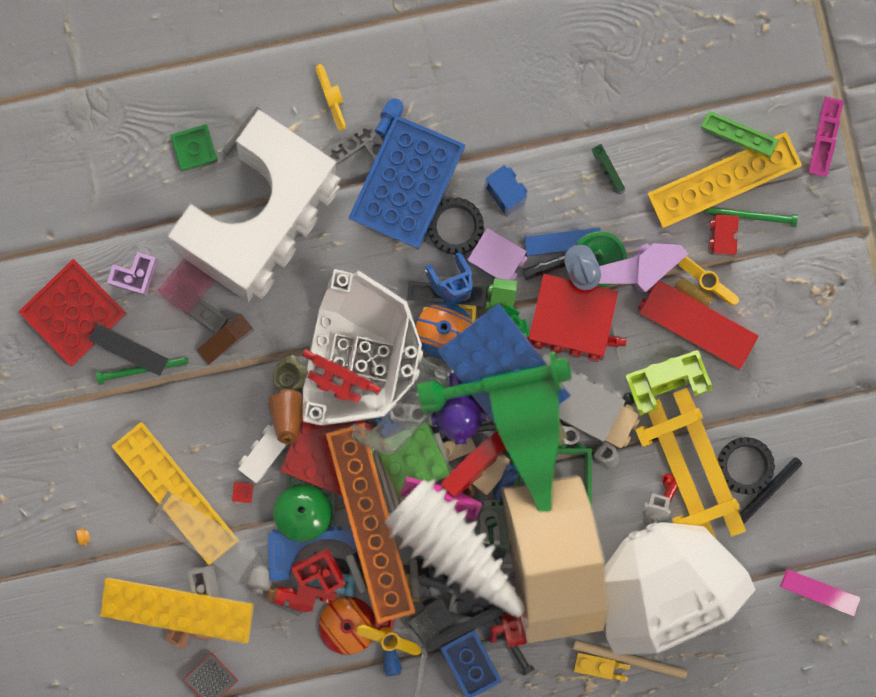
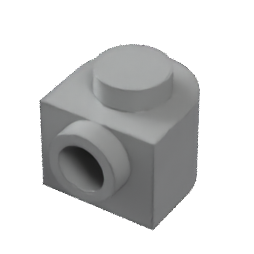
M607 441L599 446L594 454L596 461L605 468L616 467L620 460L615 447Z

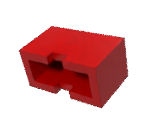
M715 215L713 220H710V231H713V236L709 239V250H712L711 255L735 256L737 254L738 239H734V234L738 232L739 216Z

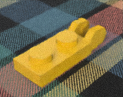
M577 652L574 672L610 680L613 678L627 681L628 677L625 675L613 674L614 667L627 670L630 669V665Z

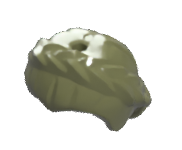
M294 355L282 359L274 368L273 383L279 391H299L307 378V367L302 365Z

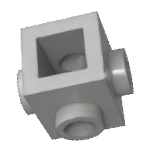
M651 493L648 503L644 502L641 513L644 514L643 522L652 524L663 523L664 520L668 521L671 511L668 509L670 498Z

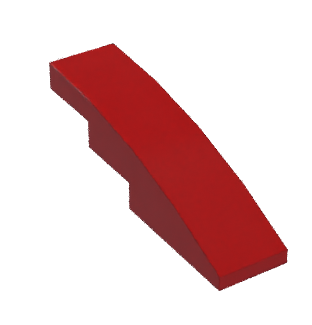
M497 430L479 445L441 483L440 486L443 489H447L446 492L453 498L482 476V472L495 463L497 457L507 450L499 431Z

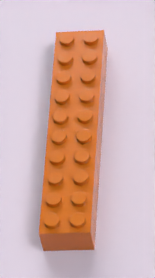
M363 423L327 433L328 444L377 623L413 614L416 611L396 538L389 539L392 530L384 523L389 517L365 425Z

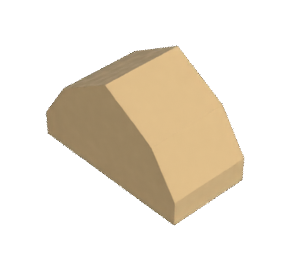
M575 475L553 479L552 510L550 512L538 511L533 496L526 484L502 487L501 491L517 595L526 608L521 614L527 643L603 631L607 611L604 560L592 509L581 477Z

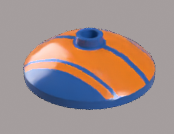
M439 302L427 307L421 313L416 323L421 348L430 356L443 359L438 353V349L472 324L469 314L459 305L455 304L452 306L448 302ZM442 325L448 326L447 330H441L440 327Z

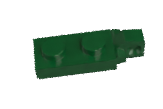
M602 144L592 148L594 158L603 163L600 165L605 175L609 174L611 178L609 184L613 191H618L619 195L625 192V186Z

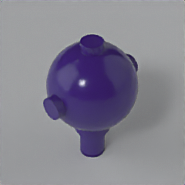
M449 373L450 387L463 384L455 373ZM466 395L446 399L442 409L431 414L432 425H437L444 436L455 440V445L467 444L466 439L475 435L481 426V422L486 421V412L480 409L474 399Z

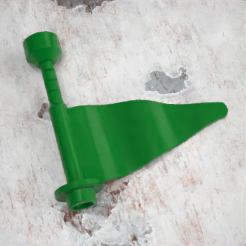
M550 352V365L486 377L481 381L444 388L434 380L418 383V396L424 414L440 411L446 399L481 392L489 393L494 421L499 434L532 494L538 511L550 512L552 510L554 468L560 439L558 391L563 390V382L572 380L571 368L567 357L558 359L556 352Z

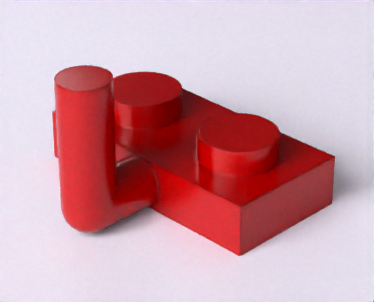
M506 613L500 616L502 625L490 628L489 642L491 643L496 642L497 633L503 632L507 647L526 645L527 643L521 615L517 617L516 615L513 616L510 613Z

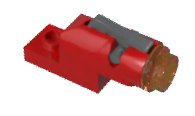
M305 584L299 585L298 591L295 588L276 585V587L271 586L267 601L299 616L303 612L313 611L317 597H320L319 601L331 604V600L336 601L338 593L331 592L326 595L324 589Z

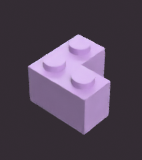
M137 252L131 270L112 265L107 283L147 296L158 259Z

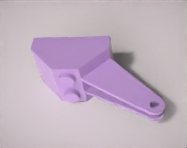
M643 244L635 251L637 253L635 257L599 266L601 279L598 284H632L639 293L646 292L685 258L688 253L681 245Z

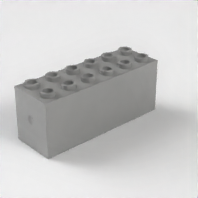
M544 354L543 360L547 365H550L549 356ZM571 372L572 380L563 382L571 396L559 405L560 422L576 428L579 432L602 443L605 441L625 403V400L622 399L623 395L616 391H611V393L606 391V386L599 382H594V384L589 382V377L580 372L577 375Z

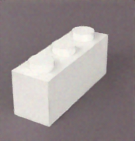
M269 424L262 432L263 438L260 441L256 440L251 446L252 452L249 456L244 455L238 463L240 465L238 470L257 484L288 445L277 440L274 426Z

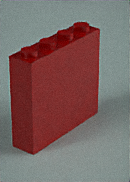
M543 274L528 341L536 349L544 347L550 349L551 352L569 353V356L576 358L583 356L588 357V360L593 362L603 361L619 291L599 286L589 290H582L576 287L572 280Z

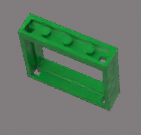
M560 445L557 455H584V488L592 509V448H587V445H575V448H568V445ZM520 473L518 474L513 486L520 485Z

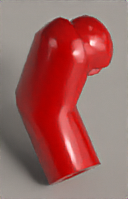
M664 474L661 478L666 489L663 496L670 498L669 503H671L678 486L671 474Z

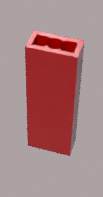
M660 280L647 290L650 294L646 300L642 299L638 306L640 312L638 315L736 370L742 368L759 335Z

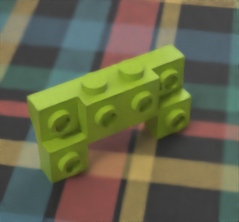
M698 350L676 358H669L665 362L652 364L647 368L625 375L639 415L658 410L654 396L688 384L694 397L712 391V384Z

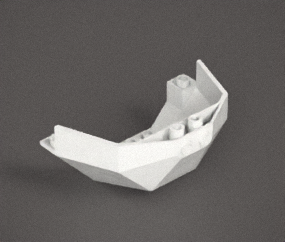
M337 269L333 270L317 312L310 352L344 366L382 389L379 395L363 389V392L360 393L363 397L358 403L347 399L342 401L333 396L334 392L330 390L329 392H324L316 388V383L306 378L302 387L303 421L327 425L382 417L412 386L414 380L418 379L419 369H417L418 361L420 362L422 359L423 350H421V342L407 302L360 271L349 273ZM309 359L306 366L308 374L310 370L314 371L313 369L316 366ZM336 375L333 378L334 381L342 384L344 380L342 378H337Z
M662 522L652 523L640 532L635 531L629 534V537L623 540L604 567L607 611L603 632L614 655L659 653L730 620L753 594L755 587L743 565L704 526Z

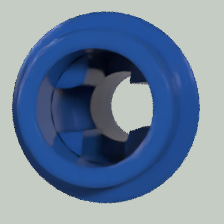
M384 650L383 672H385L386 676L400 675L402 666L396 650Z

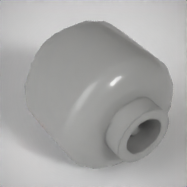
M255 565L254 568L249 570L246 586L252 589L251 593L263 595V592L271 589L272 580H270L269 567Z

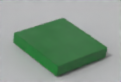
M207 124L170 135L181 172L218 161Z

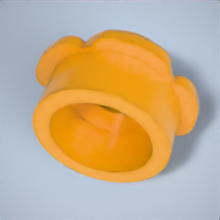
M81 528V530L75 531L78 546H87L86 542H90L88 530L84 531Z

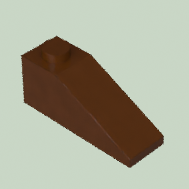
M240 314L206 341L197 351L207 364L210 365L252 333L254 329L245 317Z

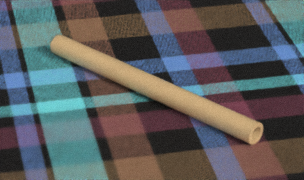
M575 640L573 646L574 650L686 679L688 672L686 669L630 654L614 655L611 649Z

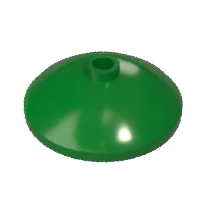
M591 232L583 236L575 244L585 245L594 254H597L596 260L599 266L627 259L623 243L616 236L608 232ZM597 284V286H599V287H607V286L611 285V284Z
M299 484L281 493L274 505L273 515L278 530L285 537L297 542H308L318 538L326 531L331 521L332 510L328 498L320 489L307 484ZM301 507L305 508V512L302 514L298 512V509Z

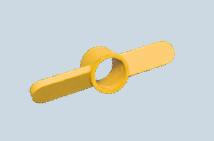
M318 64L315 69L337 129L339 131L345 130V121L339 108V104L344 102L338 85L331 87L323 65Z
M688 257L683 258L678 263L682 269L698 280V286L701 290L713 291L732 306L739 302L737 295L719 282L716 273L705 271ZM704 275H711L714 278L715 284L713 287L706 288L703 286L701 280Z
M366 625L357 627L358 635L377 641L386 651L397 649L413 656L419 655L421 652L419 644L400 638L390 627H384L380 630ZM393 635L390 642L383 643L386 636Z

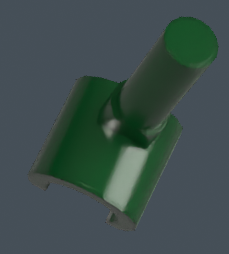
M491 516L486 518L485 524L488 529L489 544H494L492 527L498 525L495 517Z

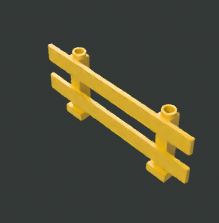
M688 387L673 393L682 415L668 420L660 399L655 400L658 410L648 413L653 426L647 428L645 425L635 430L642 447L652 444V439L658 437L690 514V516L683 518L682 514L672 519L673 523L704 526L716 538L710 521L723 516L731 537L745 532V526L738 512V509H740L739 503L736 498L733 499L702 424V413L699 408L696 409ZM684 426L688 429L718 502V505L708 509L703 507L673 433L674 430Z

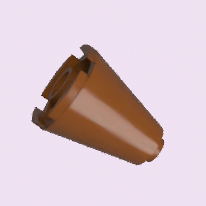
M280 390L279 394L274 395L273 393L269 397L268 409L277 440L283 444H291L296 440L302 422L303 398L301 393L297 391Z

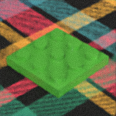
M428 421L375 445L399 498L402 497L400 491L406 477L419 480L425 479L427 482L435 480L436 482L449 476L451 473Z

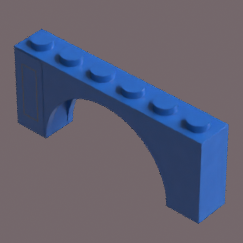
M342 526L330 527V531H325L318 538L308 542L290 540L278 529H273V533L268 534L270 580H289L293 562L299 552L317 540H339L350 545L358 552L351 526L350 530H342Z

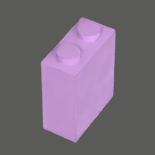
M487 228L468 258L467 263L492 278L514 281L517 273H515L517 267H522L527 260L525 256L527 251Z

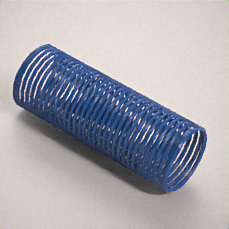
M514 465L506 466L493 492L498 500H503L501 496L502 487L513 486L519 474L516 466L515 469Z

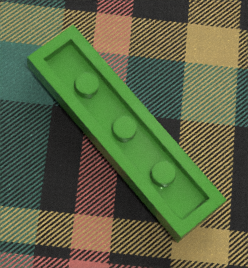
M712 111L707 113L701 125V130L771 159L779 143V140Z

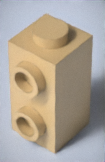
M627 404L625 407L622 406L605 442L607 441L619 449L622 446L626 447L631 439L628 435L631 429H636L640 421L637 419L639 416L636 413L637 409Z
M471 437L466 439L467 444L455 445V440L443 443L448 463L468 455L476 449Z
M501 454L497 457V461L483 471L482 476L472 485L487 497L498 484L506 466L510 465V460Z

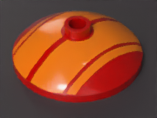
M338 598L336 601H332L331 604L329 603L320 616V636L325 645L338 654H357L366 649L373 641L358 635L357 627L366 625L373 628L374 613L368 604L358 598ZM345 623H349L351 625L350 630L344 629L343 626Z

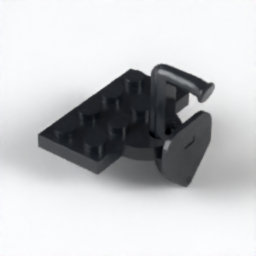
M483 543L485 548L494 546L487 543ZM495 546L491 555L495 561L502 559L499 566L501 569L507 549ZM432 564L429 576L426 577L425 574H422L419 580V585H425L427 589L432 587L452 593L448 606V611L472 618L489 609V600L481 596L475 598L476 593L469 589L460 593L462 585L456 581L447 585L449 576L446 574L438 575L440 580L433 579L437 568Z

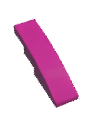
M824 97L808 173L825 177L828 175L844 103L842 99Z
M406 477L400 491L401 496L408 497L423 480ZM433 485L437 492L444 490L440 485ZM448 492L444 495L447 503L457 499L454 507L457 513L467 510L464 518L477 519L482 503L461 493L455 498Z
M786 569L780 585L781 588L854 616L860 598L789 569Z

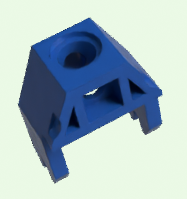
M460 252L455 254V261L461 274L440 282L432 266H425L426 276L435 293L452 306L470 299L472 291V270H470Z

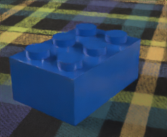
M503 165L486 177L484 187L507 217L525 204L528 191L522 183L518 184L515 180L516 174L512 168H507Z
M475 629L440 647L466 697H475L502 682Z

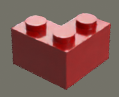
M329 548L292 567V571L300 586L318 578L326 595L343 587L346 583Z

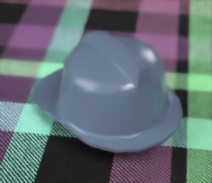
M585 245L571 247L565 254L564 261L573 284L582 290L594 288L601 279V270L594 253Z

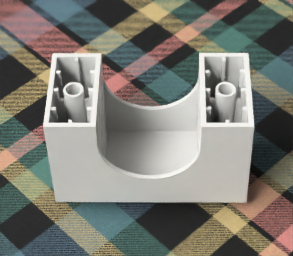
M260 110L256 112L236 140L238 158L259 172L272 189V195L266 208L257 217L248 222L225 224L212 219L193 205H190L168 235L173 252L248 303L254 295L262 299L274 283V279H272L274 273L271 270L276 263L283 268L289 263L296 252L294 237L298 232L305 237L310 233L318 220V217H316L318 213L316 206L320 201L327 206L331 203L340 189L338 183L341 179L336 176V161Z

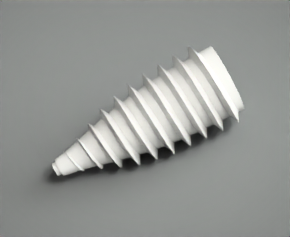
M424 479L384 521L392 530L389 539L399 536L402 539L400 549L409 545L414 549L411 558L421 555L425 558L422 568L432 564L437 568L434 577L442 573L449 576L447 585L455 581L462 585L460 593L469 589L476 593L475 598L481 596L489 600L490 604L494 603L511 615L519 617L526 608L515 593V589L508 582V574H503L499 567L502 559L495 561L491 555L495 545L485 548L483 540L486 533L477 536L474 532L477 521L467 524L464 521L467 510L460 513L454 510L457 499L447 503L444 499L447 489L437 492L433 488L435 480L427 482Z

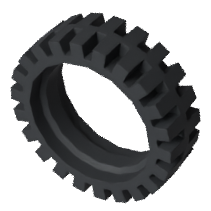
M452 197L440 202L428 228V234L433 244L442 252L454 255L459 252L464 254L478 244L483 235L484 221L480 210L475 204L467 199ZM462 208L472 216L475 224L474 232L465 243L458 245L449 244L439 236L437 221L440 215L447 209Z
M751 437L734 439L726 444L719 453L717 460L730 490L736 493H756L764 489L774 476L775 459L766 444L758 439ZM740 447L756 449L764 460L763 474L758 481L752 484L743 485L731 478L727 469L729 456Z

